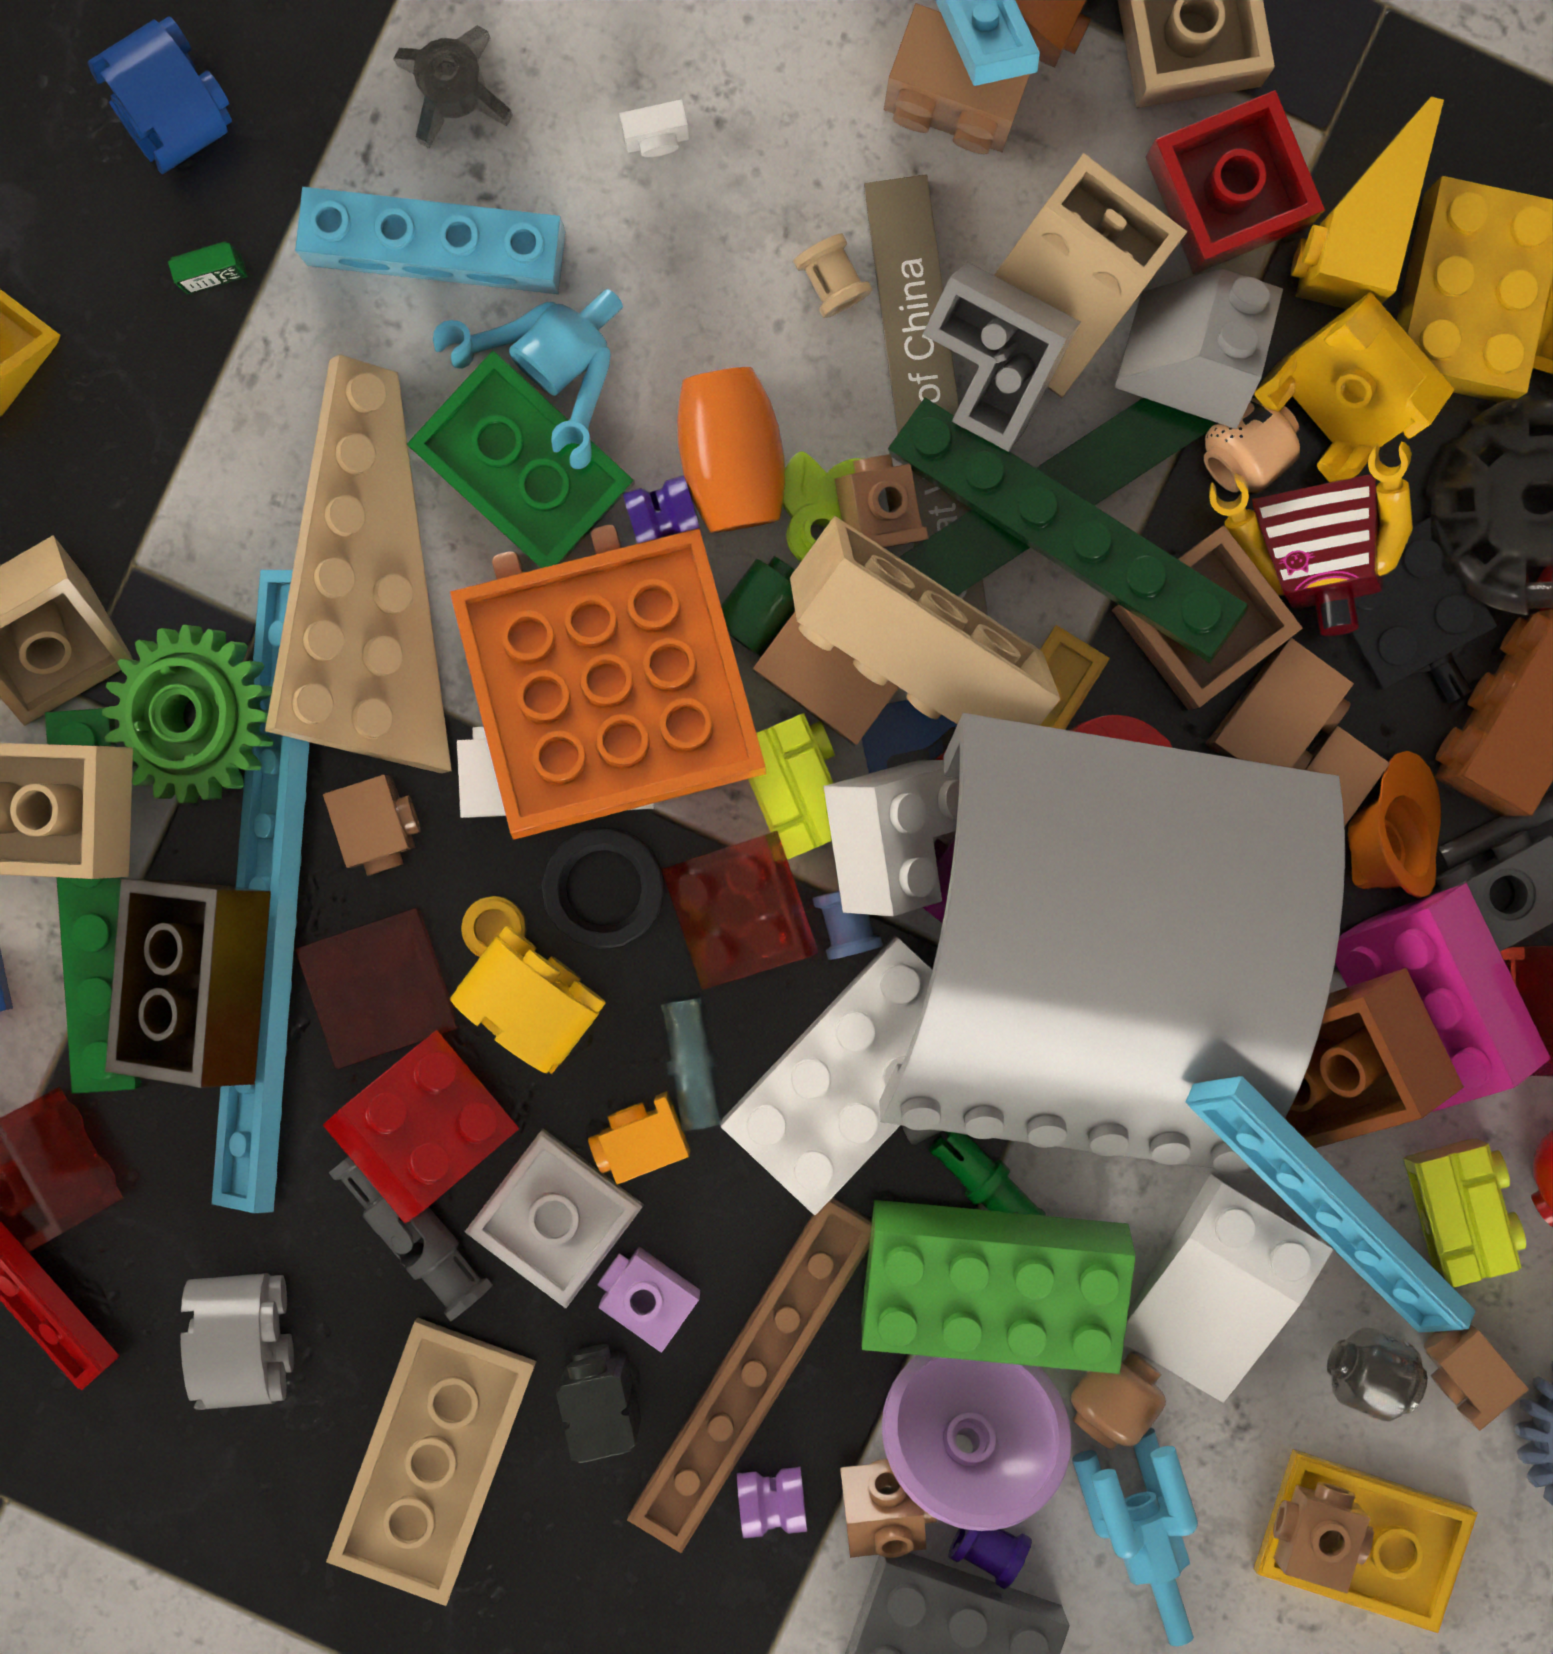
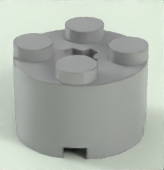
M268 1273L189 1279L186 1282L182 1296L181 1312L194 1311V1318L189 1322L188 1332L181 1333V1358L189 1401H196L194 1409L203 1410L264 1405L285 1400L286 1373L293 1372L294 1348L291 1334H280L279 1314H285L287 1309V1291L283 1275L270 1276Z

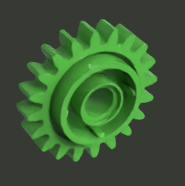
M182 625L180 633L172 629H158L157 644L153 641H136L135 646L140 661L120 658L117 662L119 668L127 676L126 682H107L106 688L112 694L120 698V702L117 706H109L102 709L103 716L119 721V727L109 732L105 736V741L124 743L125 747H133L132 767H138L134 772L132 784L134 786H150L153 784V797L157 799H172L176 795L178 803H197L199 795L203 800H219L222 798V786L227 789H241L244 787L239 768L244 770H260L262 768L259 759L252 753L253 747H272L274 743L269 736L261 733L259 730L260 725L267 722L268 710L261 709L260 702L270 697L272 693V686L254 684L255 678L263 671L264 664L256 661L242 662L248 647L245 643L230 641L226 644V632L207 629L203 634L202 628L199 626ZM191 700L196 709V718L193 725L188 729L184 722L183 713L185 706Z

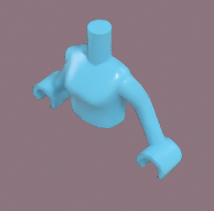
M605 289L580 313L563 304L546 302L536 306L513 322L470 335L467 326L460 321H444L436 327L433 333V343L436 352H442L450 344H461L454 348L451 354V362L455 368L463 369L469 366L473 361L474 353L514 343L509 348V354L514 363L532 381L553 396L560 393L577 376L586 371L571 419L555 427L552 431L551 442L553 452H559L567 444H579L580 446L575 448L570 455V466L575 469H582L589 464L592 457L588 427L610 366L611 357L607 341L599 332V329L623 308L621 300L613 291Z

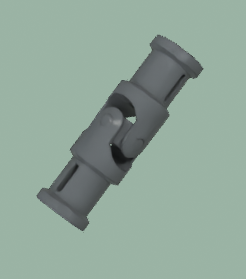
M349 1156L329 1172L334 1180L341 1179L364 1207L363 1218L380 1235L414 1280L422 1278L446 1307L444 1314L450 1321L468 1309L493 1286L487 1278H480L457 1250L459 1241L429 1207L405 1224L402 1220H399L396 1212ZM420 1238L424 1239V1243H417Z

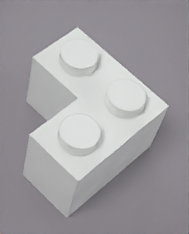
M917 760L824 786L843 913L897 916L942 901L933 837L956 831L959 798V778L945 776L944 760Z

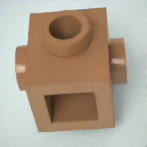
M880 1459L869 1465L840 1468L850 1558L871 1555L895 1558L904 1556L911 1551L926 1550L925 1524L937 1523V1518L924 1511L903 1490L891 1470L888 1459Z
M1318 1482L1316 1490L1299 1485L1295 1486L1291 1502L1284 1500L1281 1503L1274 1523V1538L1279 1539L1274 1559L1285 1575L1348 1593L1356 1564L1363 1565L1366 1562L1371 1551L1374 1535L1373 1527L1368 1526L1370 1522L1369 1516L1357 1503H1354L1356 1496L1354 1493L1324 1482Z

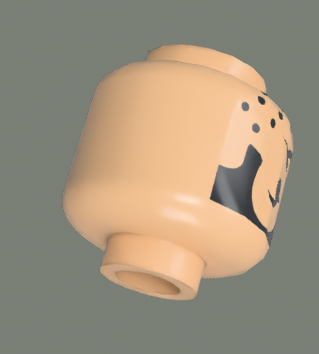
M1251 398L1237 429L1215 423L1206 433L1205 448L1207 452L1204 454V463L1212 477L1225 489L1231 492L1240 491L1234 478V474L1237 473L1247 481L1249 493H1260L1298 460L1300 443L1296 433L1299 431V424L1287 407L1284 406L1280 412L1265 408L1257 398Z

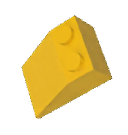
M1430 97L1319 226L1313 224L1308 238L1300 239L1291 267V276L1300 278L1295 297L1348 309L1369 292H1372L1381 304L1396 292L1444 102L1443 99Z

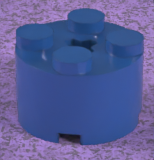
M170 16L161 22L153 19L87 62L98 85L106 81L114 94L110 95L112 100L109 101V104L150 162L156 161L157 169L161 174L166 173L228 132L227 125L232 122L225 108L229 105L225 93L208 70L198 76L195 66L188 55L192 48L177 23Z

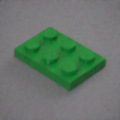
M493 350L406 444L540 568L562 563L623 497V493L628 492L635 484L634 479L591 440V461L582 469L572 468L569 460L572 451L580 446L579 444H567L559 452H553L551 442L552 431L560 423L569 420Z

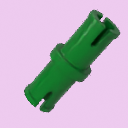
M945 1131L948 1135L947 1140L960 1153H957L941 1135L929 1148V1152L934 1157L936 1156L967 1188L965 1196L974 1205L981 1203L989 1211L1010 1214L1018 1212L1022 1215L1046 1216V1213L1041 1208H1038L1008 1177L1010 1169L1001 1160L994 1162L967 1134Z

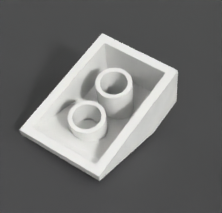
M1210 1174L1128 1310L1124 1344L1224 1403L1301 1305L1334 1249L1318 1237L1213 1174Z

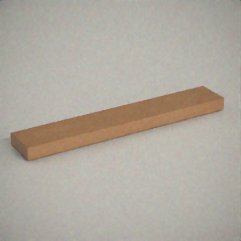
M834 1196L816 1215L813 1214L628 1514L627 1521L676 1551L683 1552L869 1249L872 1224L870 1218Z

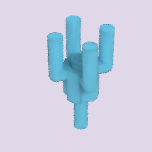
M1149 1428L1140 1442L1133 1446L1147 1492L1136 1493L1124 1498L1116 1470H1102L1097 1453L1094 1450L1080 1452L1073 1456L1072 1461L1094 1531L1099 1537L1111 1540L1115 1554L1124 1560L1131 1583L1135 1585L1151 1584L1169 1644L1171 1646H1183L1191 1642L1194 1636L1175 1578L1179 1577L1182 1570L1190 1564L1182 1536L1194 1533L1198 1526V1520L1175 1447H1160L1155 1430Z

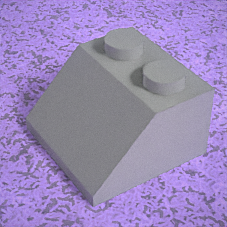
M1220 268L1143 291L1137 305L1114 388L1237 429L1262 378L1283 289L1256 278Z

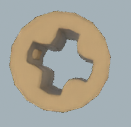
M843 233L833 235L818 242L793 260L798 271H806L822 301L819 311L823 318H829L854 306L873 291L868 281L861 282L844 250L847 241Z

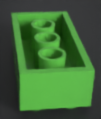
M874 1200L861 1316L862 1350L1120 1374L1136 1258L1129 1224Z

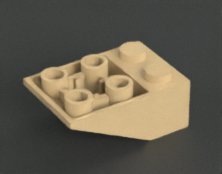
M1085 153L1082 154L994 274V276L1081 321L1047 387L1061 399L1187 233L1184 228Z

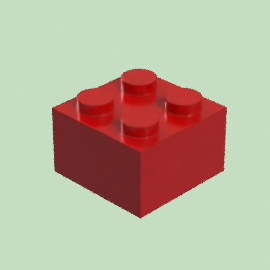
M1276 90L1155 139L1145 157L1170 219L1187 231L1180 243L1193 275L1308 228L1325 211Z
M437 1030L341 1107L323 1124L325 1129L405 1224L428 1208L519 1130V1127Z

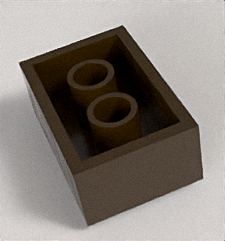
M121 878L105 1072L200 1088L255 1085L271 891L181 880Z

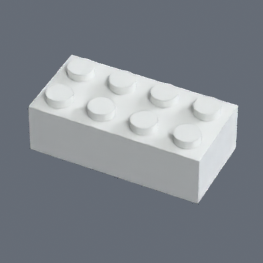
M894 936L722 1118L721 1128L814 1215L829 1202L900 1126L880 1122L879 1100L897 1063L902 1064L917 1027L933 970L897 936Z

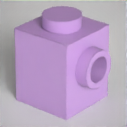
M639 1246L629 1260L619 1253L597 1284L606 1291L601 1299L599 1309L661 1353L695 1307L700 1297V1289Z

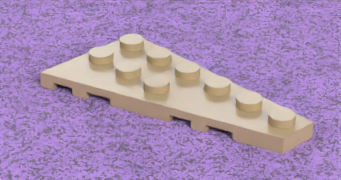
M339 354L331 358L328 365L265 731L437 773L450 772L452 770L408 446L406 445L407 436L398 372Z

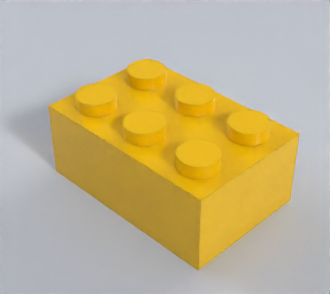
M1441 176L1424 193L1397 322L1455 389L1453 393L1509 404L1528 392L1553 277V200Z

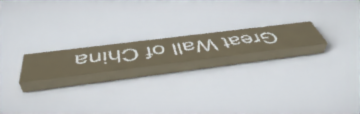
M927 174L864 183L897 435L924 397L954 416L959 408L952 350L922 335L943 293ZM912 471L922 527L927 526L928 538L972 510ZM922 541L913 542V547H915ZM982 579L957 596L988 616Z

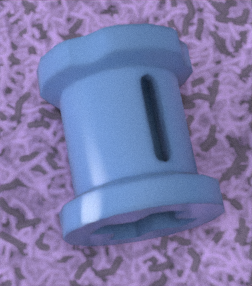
M840 890L813 897L814 906L822 909L831 946L826 950L828 960L866 952L883 946L881 936L873 934L868 914L843 913Z

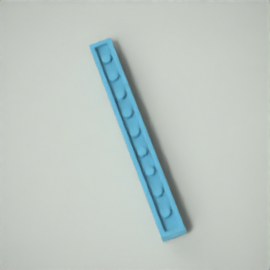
M260 570L253 661L262 662L265 667L261 674L255 678V685L273 687L293 570ZM271 696L260 702L261 709L269 710ZM262 723L259 730L274 741L273 746H254L252 753L259 759L262 768L260 770H245L236 878V887L271 891L255 1085L221 1086L212 1192L213 1205L250 1213L274 1212L309 742L266 732V723Z

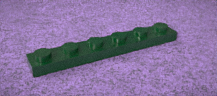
M924 397L888 447L892 458L903 465L911 464L912 471L1206 662L1211 663L1246 614L1248 610L1247 603L1010 451L1008 452L952 422L954 415Z

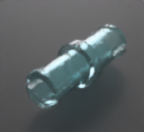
M701 998L661 1005V1009L664 1011L671 1061L665 1063L667 1075L674 1074L682 1122L680 1125L681 1131L721 1125L711 1068L717 1067L715 1054L709 1055L701 1010Z

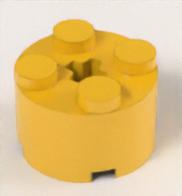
M505 926L499 936L497 935L459 984L457 990L450 997V1001L477 1027L482 1023L496 1035L494 1040L512 1054L543 1073L547 1074L550 1072L553 1074L599 1015L606 1002L587 986L579 982L581 980L580 976L553 956L546 960L535 952L536 947L509 926Z

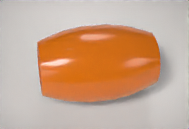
M728 368L683 379L677 415L679 453L683 475L692 501L709 532L734 531L780 521L785 489L784 451L779 424L771 401L753 368Z

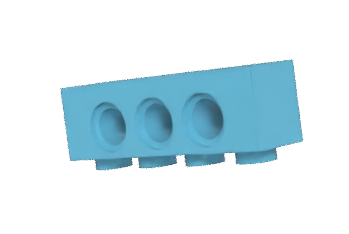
M302 187L295 251L307 266L559 295L566 231L561 216Z

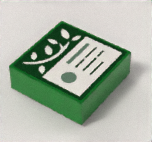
M226 241L171 257V260L168 261L174 283L186 294L248 277L242 256Z

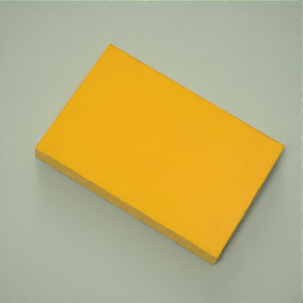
M1292 1449L1253 1569L1258 1575L1439 1633L1478 1512L1472 1507ZM1324 1482L1344 1488L1356 1495L1354 1503H1357L1370 1518L1368 1526L1373 1527L1374 1532L1371 1551L1363 1565L1356 1564L1348 1593L1285 1575L1274 1559L1279 1539L1274 1538L1273 1533L1276 1515L1284 1500L1291 1502L1296 1485L1316 1490L1317 1483Z

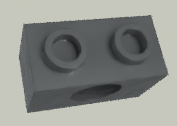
M1526 830L1518 832L1495 844L1491 848L1495 857L1474 868L1471 862L1467 861L1439 875L1436 881L1440 887L1424 897L1467 883L1501 952L1553 923V838L1551 835H1534L1529 837ZM1504 876L1513 884L1515 896L1512 904L1506 910L1500 912L1492 905L1489 893L1495 880Z

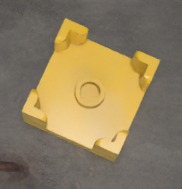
M1369 292L1281 358L1256 388L1254 396L1265 408L1280 412L1293 396L1332 442L1317 463L1319 471L1331 483L1357 476L1367 464L1369 455L1376 443L1379 444L1380 448L1403 431L1404 435L1410 439L1431 425L1455 389L1375 295Z

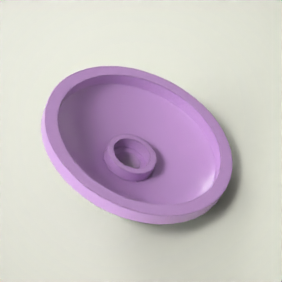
M916 1355L894 1380L884 1405L882 1417L883 1444L889 1465L897 1481L908 1496L924 1511L955 1527L989 1531L1016 1525L1032 1516L1052 1498L1067 1471L1071 1452L1069 1418L1056 1386L1041 1367ZM956 1435H965L970 1439L973 1445L972 1453H965L958 1448Z

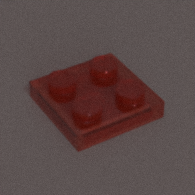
M778 831L661 869L702 990L819 953Z
M419 907L295 949L336 1070L422 1041L435 1030L443 1034L459 1028Z

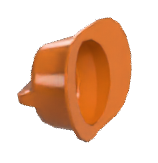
M1405 751L1395 754L1390 759V764L1382 777L1379 798L1359 810L1349 823L1348 841L1351 851L1352 881L1357 887L1362 889L1402 887L1408 894L1421 898L1430 895L1435 886L1436 853L1441 825V801L1438 786L1430 767L1419 755Z

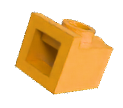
M668 1091L656 1095L654 1099L655 1110L646 1112L644 1104L639 1103L607 1116L611 1127L605 1128L599 1134L588 1138L592 1155L600 1173L611 1170L616 1185L689 1157L690 1147Z

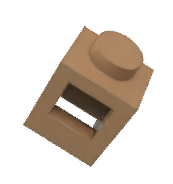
M891 454L853 461L855 473L834 479L842 521L883 548L929 539L927 526L922 527L911 464L893 467ZM883 489L886 492L889 512L884 511L879 505L878 498Z
M1470 1325L1469 1329L1434 1332L1424 1344L1425 1353L1438 1367L1430 1375L1431 1378L1455 1405H1458L1464 1399L1466 1400L1456 1409L1479 1431L1529 1390L1483 1334L1472 1325Z

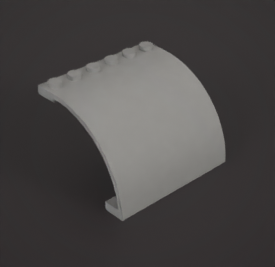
M962 713L944 754L945 776L959 778V798L951 877L940 940L925 1001L903 1063H897L879 1100L880 1122L904 1125L913 1130L932 1129L968 1134L976 1139L997 1138L1031 1143L1041 1148L1062 1147L1091 1151L1100 1156L1119 1155L1154 1160L1163 1165L1184 1164L1213 1168L1222 1173L1242 1172L1250 1174L1252 1168L1185 1101L1193 1083L1243 1076L1286 1118L1298 1093L1320 1031L1332 981L1340 934L1345 873V829L1339 776Z

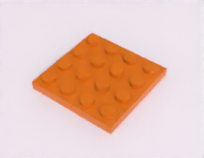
M700 528L450 591L513 840L766 774V766Z

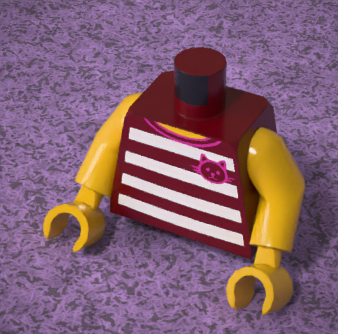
M1401 442L1399 446L1401 464L1396 467H1387L1382 464L1379 459V444L1376 443L1368 459V467L1371 474L1252 499L1254 511L1246 509L1249 499L1248 484L1240 474H1234L1237 487L1241 491L1240 496L1234 501L1226 502L1221 500L1216 493L1214 483L1212 482L1210 485L1209 497L1212 507L1219 514L1228 516L1225 520V527L1276 594L1285 595L1292 608H1305L1316 605L1321 635H1343L1359 628L1354 598L1382 591L1383 575L1396 568L1413 529L1409 483L1403 480L1402 477L1410 464L1412 453L1410 447L1405 442Z

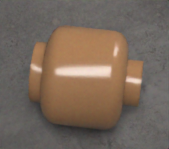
M1132 1351L1129 1352L1124 1360L1122 1359L1120 1374L1088 1371L1071 1395V1403L1077 1411L1073 1421L1092 1438L1112 1451L1117 1444L1127 1447L1135 1446L1140 1442L1166 1405V1398L1163 1392L1155 1385L1161 1373Z

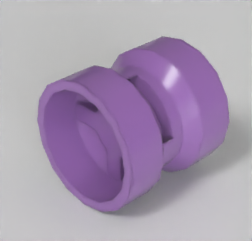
M800 1467L783 1468L773 1478L762 1477L756 1471L737 1473L739 1509L744 1539L763 1537L768 1529H775V1527H781L788 1534L807 1532Z

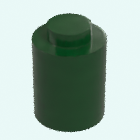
M773 556L768 565L756 558L721 605L729 636L760 658L795 612L790 576L795 570L776 556Z

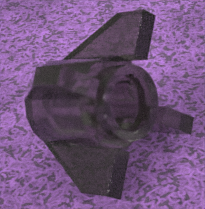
M477 25L457 39L441 38L431 41L422 49L399 47L393 58L397 66L414 75L416 85L424 100L415 137L418 143L429 149L445 122L443 117L456 119L469 115L478 107L479 111L507 126L513 116L511 109L485 87V81L478 60L491 37L489 32ZM455 71L457 72L456 75L449 80L440 79L443 75L451 76Z

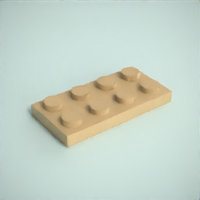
M417 1318L411 1329L326 1562L446 1606L536 1361Z

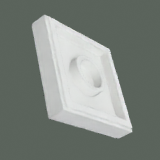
M542 1129L465 1230V1233L564 1308H567L644 1204L619 1185H616L606 1175L601 1174L598 1169L545 1129Z

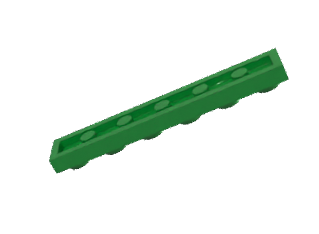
M104 708L45 712L47 744L117 747L116 743L105 741V736L112 730H115V719L103 716L102 709ZM56 877L72 1094L140 1088V1077L105 1072L121 878L126 877L99 879Z

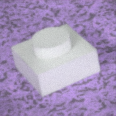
M682 99L619 113L628 153L640 151L642 157H658L676 151L679 148L678 142L689 140L688 124Z

